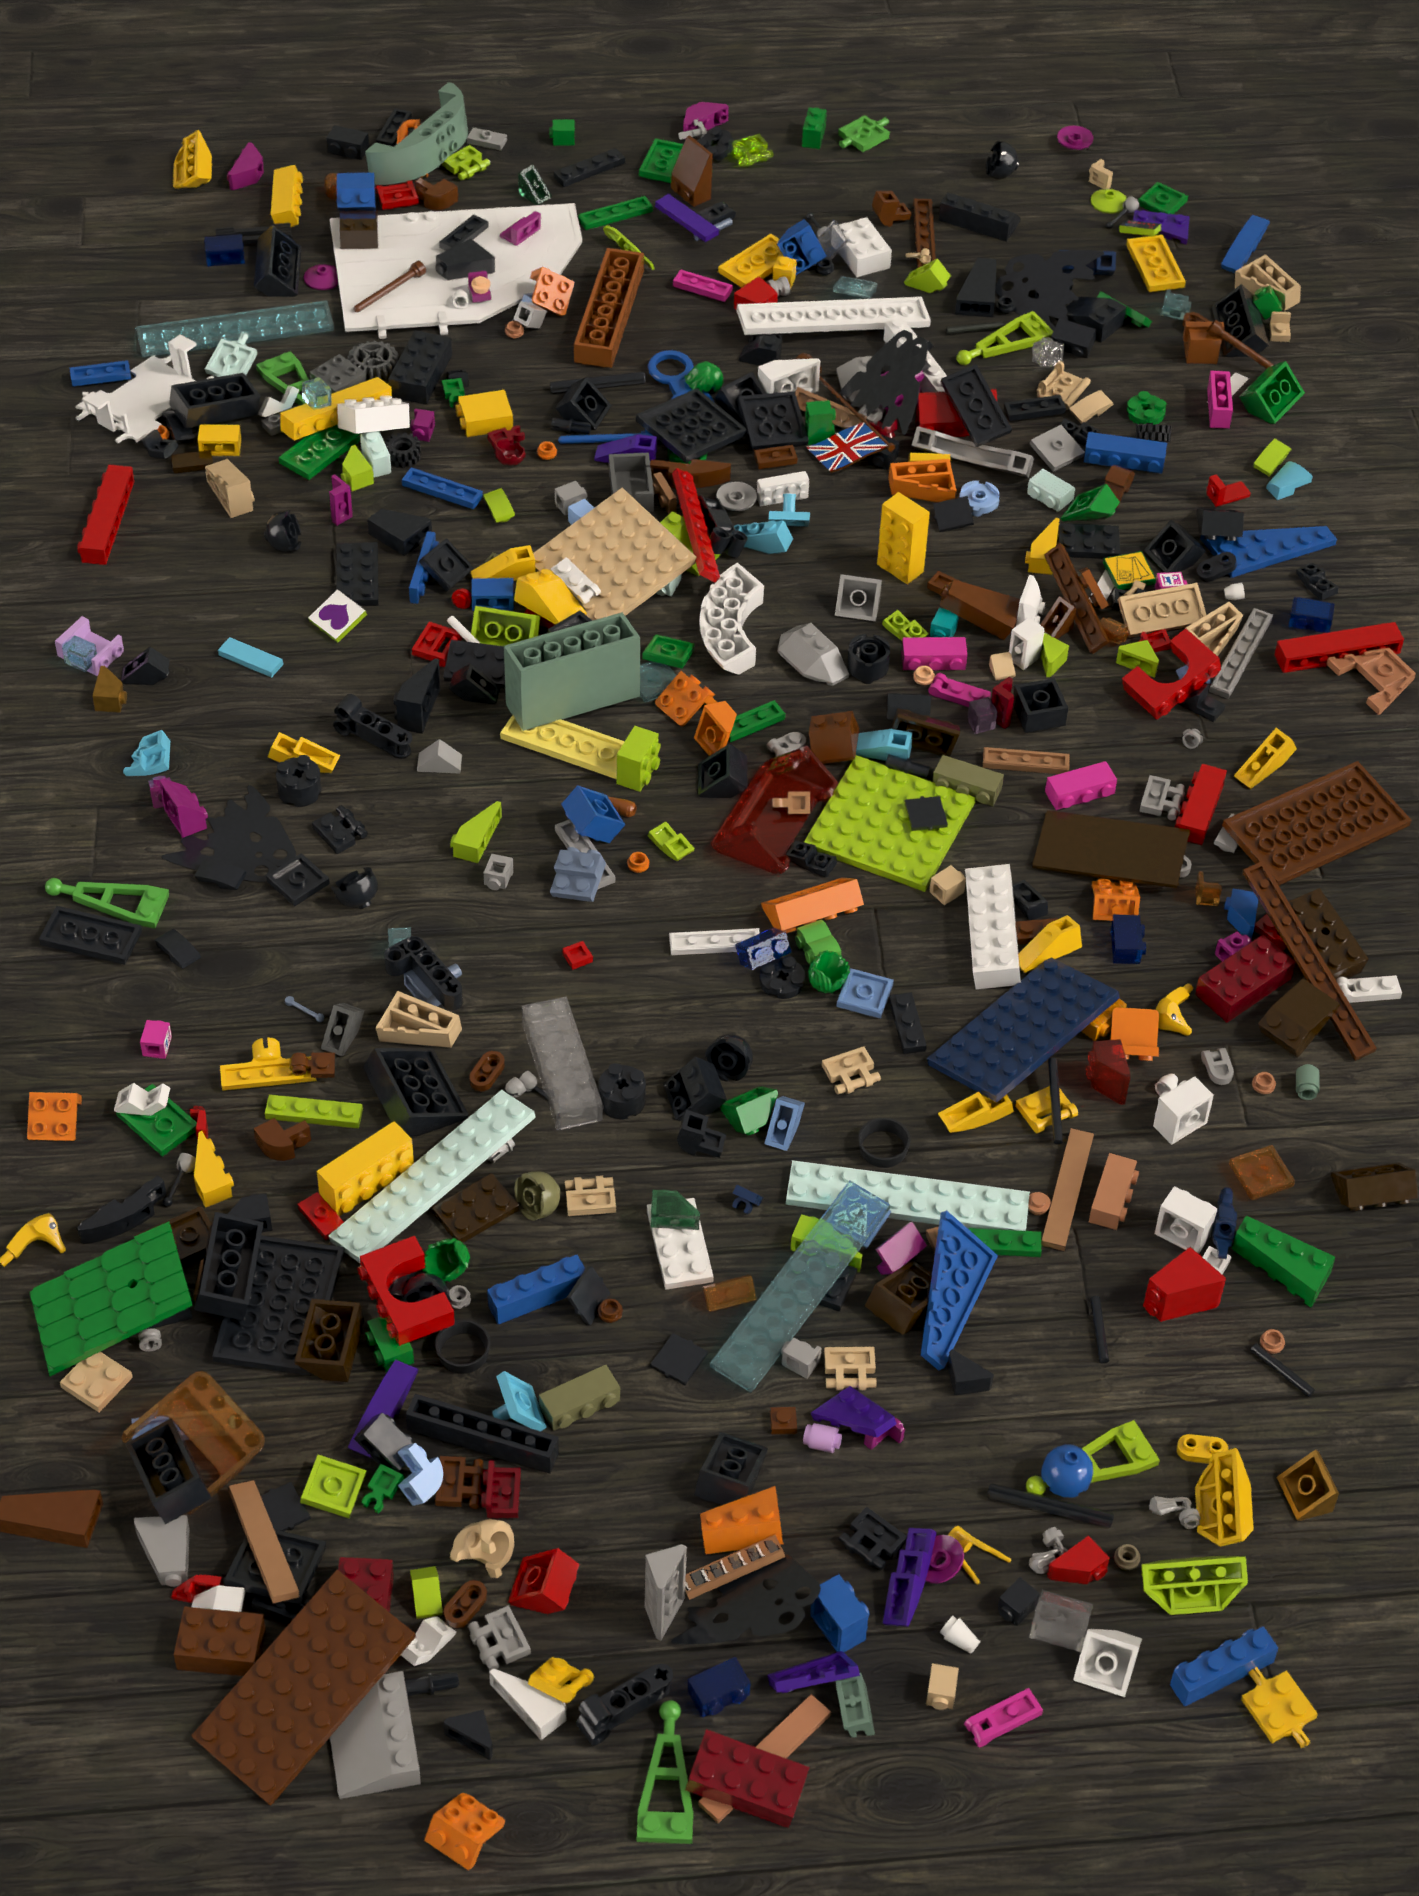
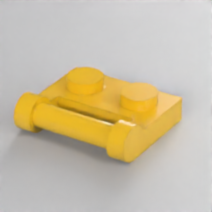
M1050 1086L1016 1100V1108L1035 1133H1040L1045 1130V1127L1052 1125V1115L1040 1119V1117L1051 1113ZM1059 1088L1060 1106L1063 1109L1061 1110V1120L1068 1117L1072 1119L1078 1116L1077 1107L1070 1103Z
M551 1657L531 1674L528 1685L564 1703H569L575 1698L576 1692L593 1682L594 1675L589 1669L580 1671L568 1665L561 1658ZM569 1680L572 1681L569 1685H564Z

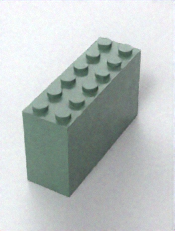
M623 612L504 646L506 706L515 717L522 731L640 697V636Z

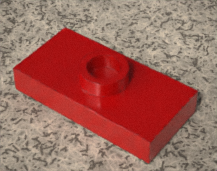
M318 1192L297 1204L299 1211L325 1240L329 1239L328 1235L344 1223Z

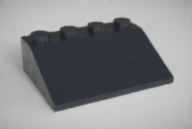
M433 1048L373 1049L363 1068L391 1123L395 1121L409 1136H420L461 1122L469 1117Z

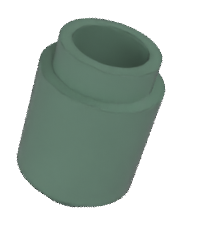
M1305 1064L1297 1068L1296 1092L1301 1099L1312 1100L1319 1093L1320 1072L1317 1067Z

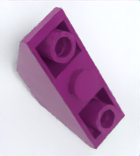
M699 102L688 107L683 123V132L699 129L698 125L694 126V120L697 119L698 122L702 121L706 130L727 122L729 106L727 104Z
M248 142L245 149H242L238 160H235L233 168L227 173L230 190L255 184L264 173L263 157L251 142Z

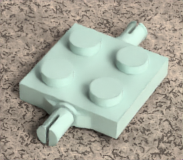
M242 332L238 341L221 339L205 367L206 373L216 377L244 373L246 375L258 354L256 349L245 345L249 335Z

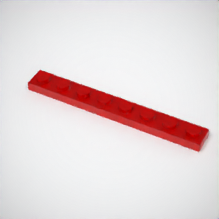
M676 468L672 472L693 554L696 556L695 561L699 575L715 583L720 578L693 476L687 471Z

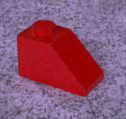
M1087 1536L1049 1564L1047 1577L1050 1580L1087 1585L1094 1579L1098 1581L1106 1575L1109 1557L1090 1536Z

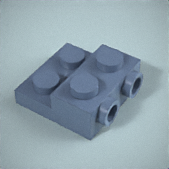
M574 847L560 850L554 866L556 875L550 890L552 897L593 902L606 866L602 855L592 849L588 850L587 853L580 852Z

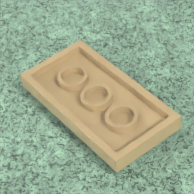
M1197 583L1118 598L1128 638L1140 636L1143 631L1149 634L1161 629L1169 631L1185 628L1206 616Z

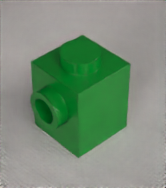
M574 119L553 120V127H549V138H553V146H575Z
M1270 285L1266 288H1259L1253 295V302L1265 320L1271 317L1272 312H1280L1282 310V303Z

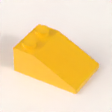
M542 569L541 571L517 578L514 601L550 622L558 624L579 610L587 615V612L563 580L553 574L551 570Z

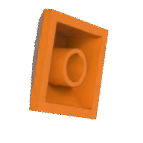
M726 701L704 705L694 739L708 756H711L727 745L737 715Z

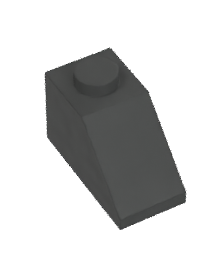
M346 1003L333 1005L321 1049L343 1056L359 1031L365 1010Z

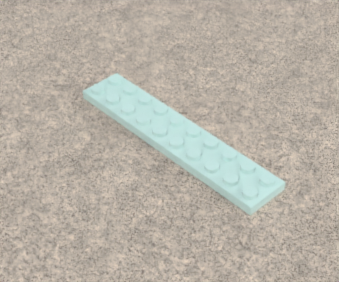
M503 1090L499 1091L328 1235L330 1242L335 1246L344 1247V1252L360 1263L361 1255L386 1246L535 1119L534 1111Z
M792 1161L786 1205L835 1211L851 1188L891 1210V1214L888 1217L891 1219L939 1225L941 1212L947 1210L966 1228L1026 1231L1030 1195L1028 1191Z

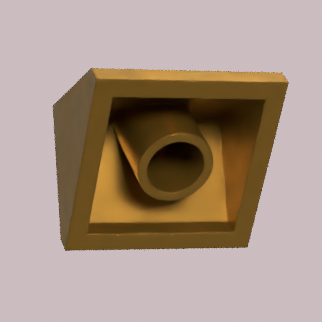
M1314 1450L1277 1476L1280 1486L1298 1521L1333 1512L1339 1492L1318 1450Z

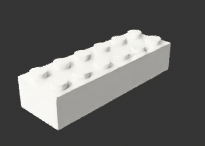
M1010 864L965 869L975 989L1015 986L1017 983H1021Z

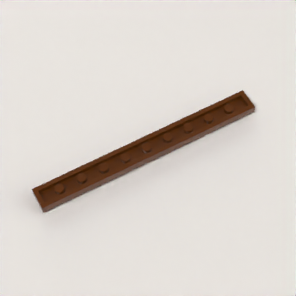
M1261 861L1244 869L1243 875L1306 980L1340 1003V1006L1330 1017V1020L1354 1060L1356 1061L1375 1052L1377 1049L1265 862Z

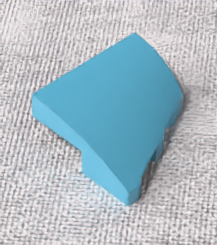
M1289 461L1270 480L1266 489L1279 500L1293 495L1295 488L1311 483L1313 476L1300 465Z
M163 730L142 738L138 749L131 756L134 762L131 767L124 768L126 776H146L169 770L171 741Z

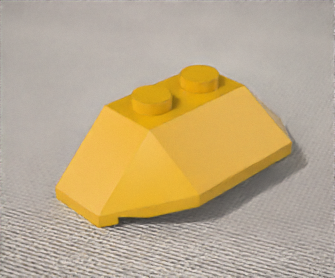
M197 130L183 139V146L175 159L173 187L175 189L196 188L206 184L211 179L212 155L201 132Z
M1237 1448L1212 1454L1209 1465L1203 1471L1195 1486L1196 1509L1200 1515L1197 1532L1219 1547L1242 1542L1254 1530L1251 1484Z

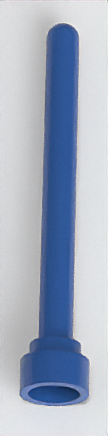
M645 429L641 433L560 436L558 441L560 444L612 442L636 434L653 435Z

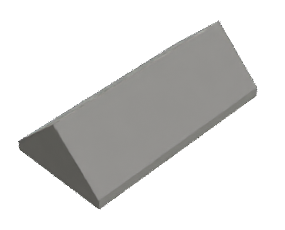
M678 1545L646 1555L645 1609L656 1639L660 1641L685 1599L687 1547L684 1545Z

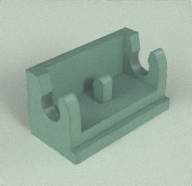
M860 1673V1676L837 1680L836 1687L844 1729L848 1730L849 1735L854 1738L857 1736L856 1732L864 1730L867 1736L874 1735L875 1731L867 1688L862 1674Z

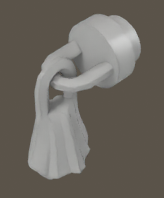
M1154 1496L1151 1499L1149 1509L1154 1514L1162 1516L1172 1511L1183 1510L1179 1514L1181 1525L1186 1529H1193L1199 1525V1512L1197 1509L1190 1507L1192 1503L1188 1498ZM1183 1501L1182 1506H1177L1176 1502Z
M1056 1527L1049 1528L1042 1534L1046 1547L1053 1546L1054 1549L1042 1553H1033L1032 1558H1030L1029 1566L1036 1574H1044L1048 1571L1049 1564L1056 1559L1054 1554L1057 1553L1061 1556L1068 1551L1061 1543L1064 1535Z

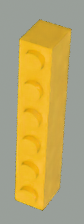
M379 377L281 412V431L295 441L338 424L337 404L345 403L344 400L355 399L356 402L362 401V398L367 397L378 400L380 396H392V387Z

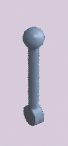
M291 996L285 998L287 1006H295L315 1017L317 1022L324 1021L325 1017L323 1014H317L300 1005Z

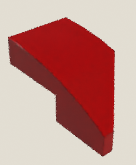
M1166 629L1149 634L1143 631L1140 635L1141 638L1138 642L1148 640L1154 652L1171 649Z
M193 1106L190 1109V1116L197 1122V1139L200 1131H203L206 1139H208L205 1109L202 1106Z
M195 1575L175 1588L171 1599L193 1603V1598L196 1594H200L215 1586H224L222 1577Z

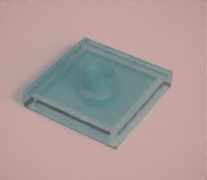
M842 276L835 283L833 292L870 299L876 292L878 284L876 282Z
M652 661L640 665V697L645 703L657 699L677 676L669 665Z

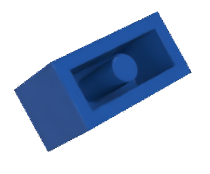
M472 578V611L475 610V606L507 611L514 610L513 578Z

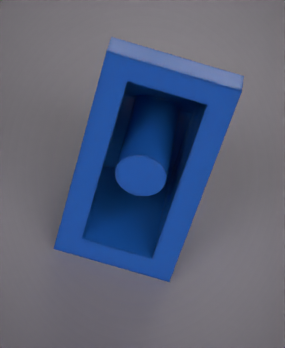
M1232 889L1231 897H1226L1224 910H1228L1227 920L1242 936L1247 935L1252 939L1258 898L1254 892Z

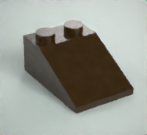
M340 211V249H378V211Z
M1302 979L1268 1010L1258 1023L1262 1034L1298 1058L1338 1009L1340 1003L1305 979Z
M912 1260L876 1283L865 1307L872 1311L875 1316L888 1323L895 1331L904 1335L926 1317L932 1274Z

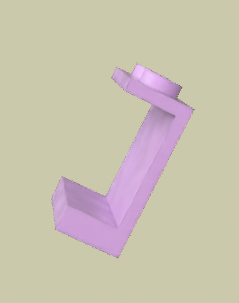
M83 616L55 640L57 656L95 676H98L101 665L108 668L124 652L122 636L117 635L111 642L90 631L89 619Z

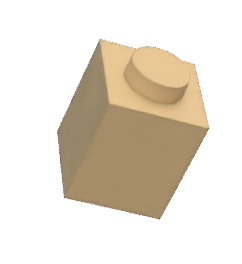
M950 865L931 878L930 893L943 905H946L964 893L966 878L960 871H957Z
M932 1664L926 1705L939 1710L953 1709L959 1668Z

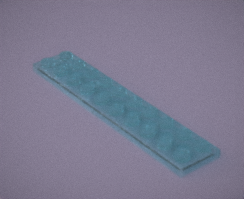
M325 300L136 326L141 355L142 357L170 354L168 342L179 335L197 344V346L189 350L192 351L217 347L221 339L238 341L242 332L249 335L246 343L334 331V324L328 302Z
M849 1180L710 1362V1367L752 1393L781 1354V1349L785 1342L792 1340L890 1210V1204Z

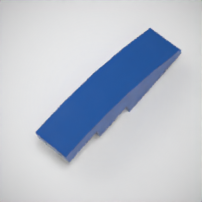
M1252 215L1230 247L1221 263V268L1233 273L1242 268L1243 264L1247 263L1251 253L1255 252L1270 221Z

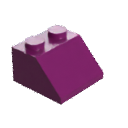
M164 778L160 779L164 810L182 838L206 829L205 819L208 818L205 808L199 806L195 793H191L185 785Z

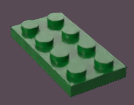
M338 424L303 438L279 457V464L310 480L349 450L351 446L358 443L362 433H353L338 428Z

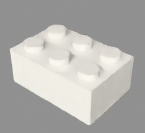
M867 217L833 226L832 245L856 277L890 268L892 250Z
M380 396V399L374 400V398L367 397L362 398V401L356 402L355 399L344 400L345 403L337 404L338 428L353 433L410 428L409 404L401 402L399 398Z

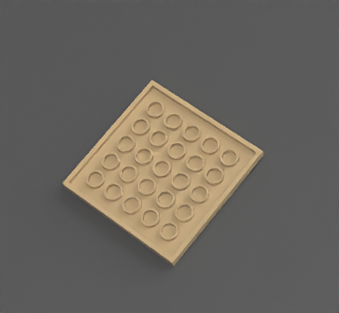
M623 488L619 489L533 553L535 557V570L537 572L542 569L551 570L552 567L567 557L600 588L601 593L591 597L587 604L583 605L578 600L591 620H597L621 612L626 616L696 563V556Z

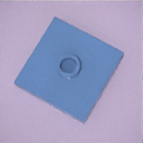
M850 968V973L844 982L837 1000V1007L881 1018L894 980Z

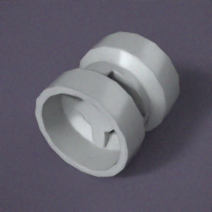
M785 276L778 278L776 281H766L767 284L777 291L778 296L790 294V285Z

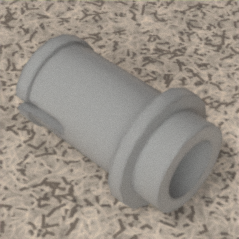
M512 1138L488 1158L492 1164L505 1153L513 1151L515 1143Z

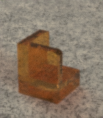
M1199 871L1195 886L1196 905L1218 906L1222 886L1219 883L1204 882L1203 871Z

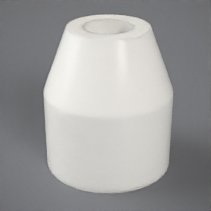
M461 289L457 290L453 295V305L458 309H463L468 305V295Z
M1231 584L1224 588L1225 599L1234 601L1245 599L1243 584Z
M1174 1074L1162 1076L1155 1084L1156 1092L1161 1096L1164 1092H1170L1175 1089L1178 1084L1177 1076Z

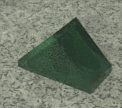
M533 164L518 173L519 195L535 205H539L552 197Z

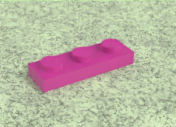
M680 270L673 280V287L723 302L731 294L733 286L684 270Z

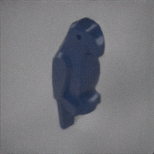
M1224 1187L1220 1192L1218 1208L1212 1228L1213 1243L1217 1247V1254L1220 1259H1227L1228 1247L1232 1245L1237 1223V1212L1234 1211L1232 1206L1233 1192L1231 1188Z

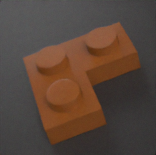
M1087 567L1079 570L1081 573L1079 579L1085 589L1089 588L1093 594L1089 597L1094 606L1099 605L1101 609L1109 606L1090 570Z

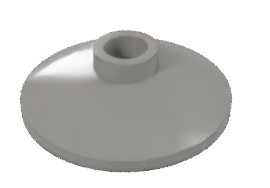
M729 482L722 485L718 489L716 496L720 499L724 508L732 511L749 509L757 500L754 488L743 482Z

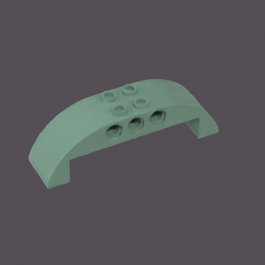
M448 82L438 91L441 108L395 147L375 143L365 151L369 173H374L375 185L397 184L424 176L436 169L464 144L468 136V126L463 94L456 85Z

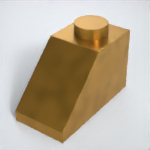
M101 665L93 692L95 711L121 713L122 705L126 704L127 692L123 691L122 682L106 666Z

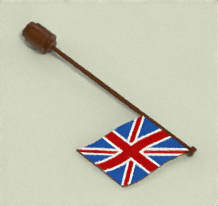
M805 353L796 357V359H814L811 355ZM819 374V380L862 423L842 430L822 442L807 446L806 448L832 473L882 450L893 451L895 445L889 443Z

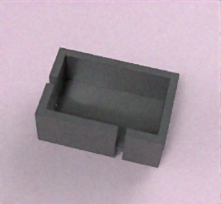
M649 453L609 454L611 495L623 488L648 512H654V491Z

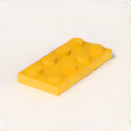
M772 234L767 235L720 265L718 273L741 288L758 276L761 279L765 278L773 272L778 256L784 257L777 245L780 239Z
M1163 235L1127 239L1126 246L1149 292L1185 288L1186 281Z

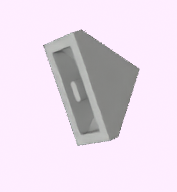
M439 739L419 752L417 772L460 773L462 754Z

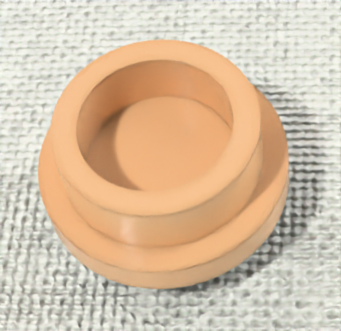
M479 276L472 280L471 286L474 292L484 294L490 288V281L483 276Z
M920 666L914 672L913 679L920 685H929L934 680V673L930 667Z

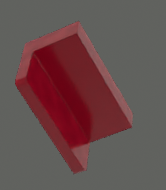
M1010 676L993 688L989 718L1004 729L1011 723L1014 695L1011 693L1013 678Z

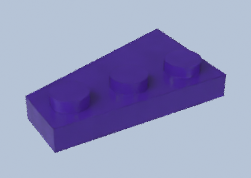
M851 1386L842 1390L839 1394L811 1412L814 1421L821 1422L822 1420L830 1421L832 1426L840 1427L845 1425L851 1427L854 1432L876 1438L897 1424L892 1414Z
M843 1651L768 1674L767 1676L770 1686L776 1692L787 1693L797 1688L860 1676L858 1665Z

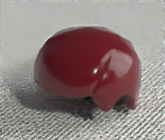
M503 438L495 443V455L500 463L514 466L520 464L525 458V448L519 442L511 444L508 438Z

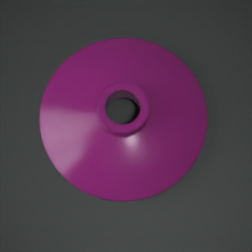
M1067 126L1058 132L1057 139L1062 146L1078 150L1087 148L1093 143V134L1081 126Z
M315 265L304 274L306 285L315 290H329L339 285L337 269L332 265Z
M938 1535L935 1537L926 1582L942 1583L958 1573L964 1561V1550L957 1539L948 1535Z

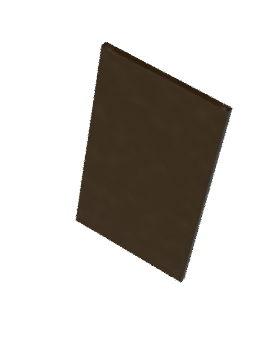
M1047 810L1032 868L1177 888L1190 830Z

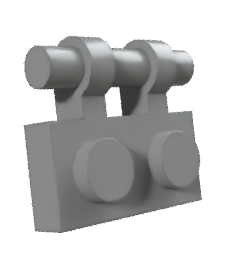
M1150 775L1140 805V812L1161 816L1162 810L1168 812L1167 818L1169 820H1175L1181 811L1180 803L1185 797V786L1177 784L1176 788L1171 787V780ZM1166 797H1171L1172 801L1166 800Z
M509 1606L485 1615L487 1625L480 1628L476 1621L468 1625L471 1632L470 1638L473 1644L478 1646L481 1652L479 1656L482 1663L487 1665L489 1671L493 1668L498 1669L497 1657L503 1656L506 1664L531 1654V1648ZM493 1636L497 1645L489 1647L486 1639Z

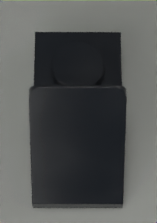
M1204 684L1199 690H1195L1188 695L1185 701L1178 703V705L1213 723L1225 709L1224 703L1207 695L1209 684Z

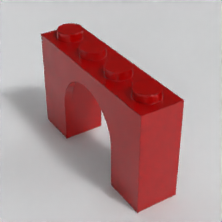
M1187 628L1170 640L1172 653L1188 666V671L1184 677L1173 683H1159L1137 666L1122 678L1124 690L1156 720L1167 715L1174 706L1185 701L1188 695L1195 690H1199L1207 680L1215 677L1221 670L1220 658Z
M415 1236L361 1255L360 1266L358 1267L361 1280H366L369 1285L367 1290L372 1300L376 1299L378 1303L377 1310L381 1319H386L388 1323L386 1324L387 1331L391 1338L395 1337L399 1346L455 1325L454 1310L444 1292L418 1302H403L394 1298L388 1291L391 1284L398 1278L425 1268V1255Z

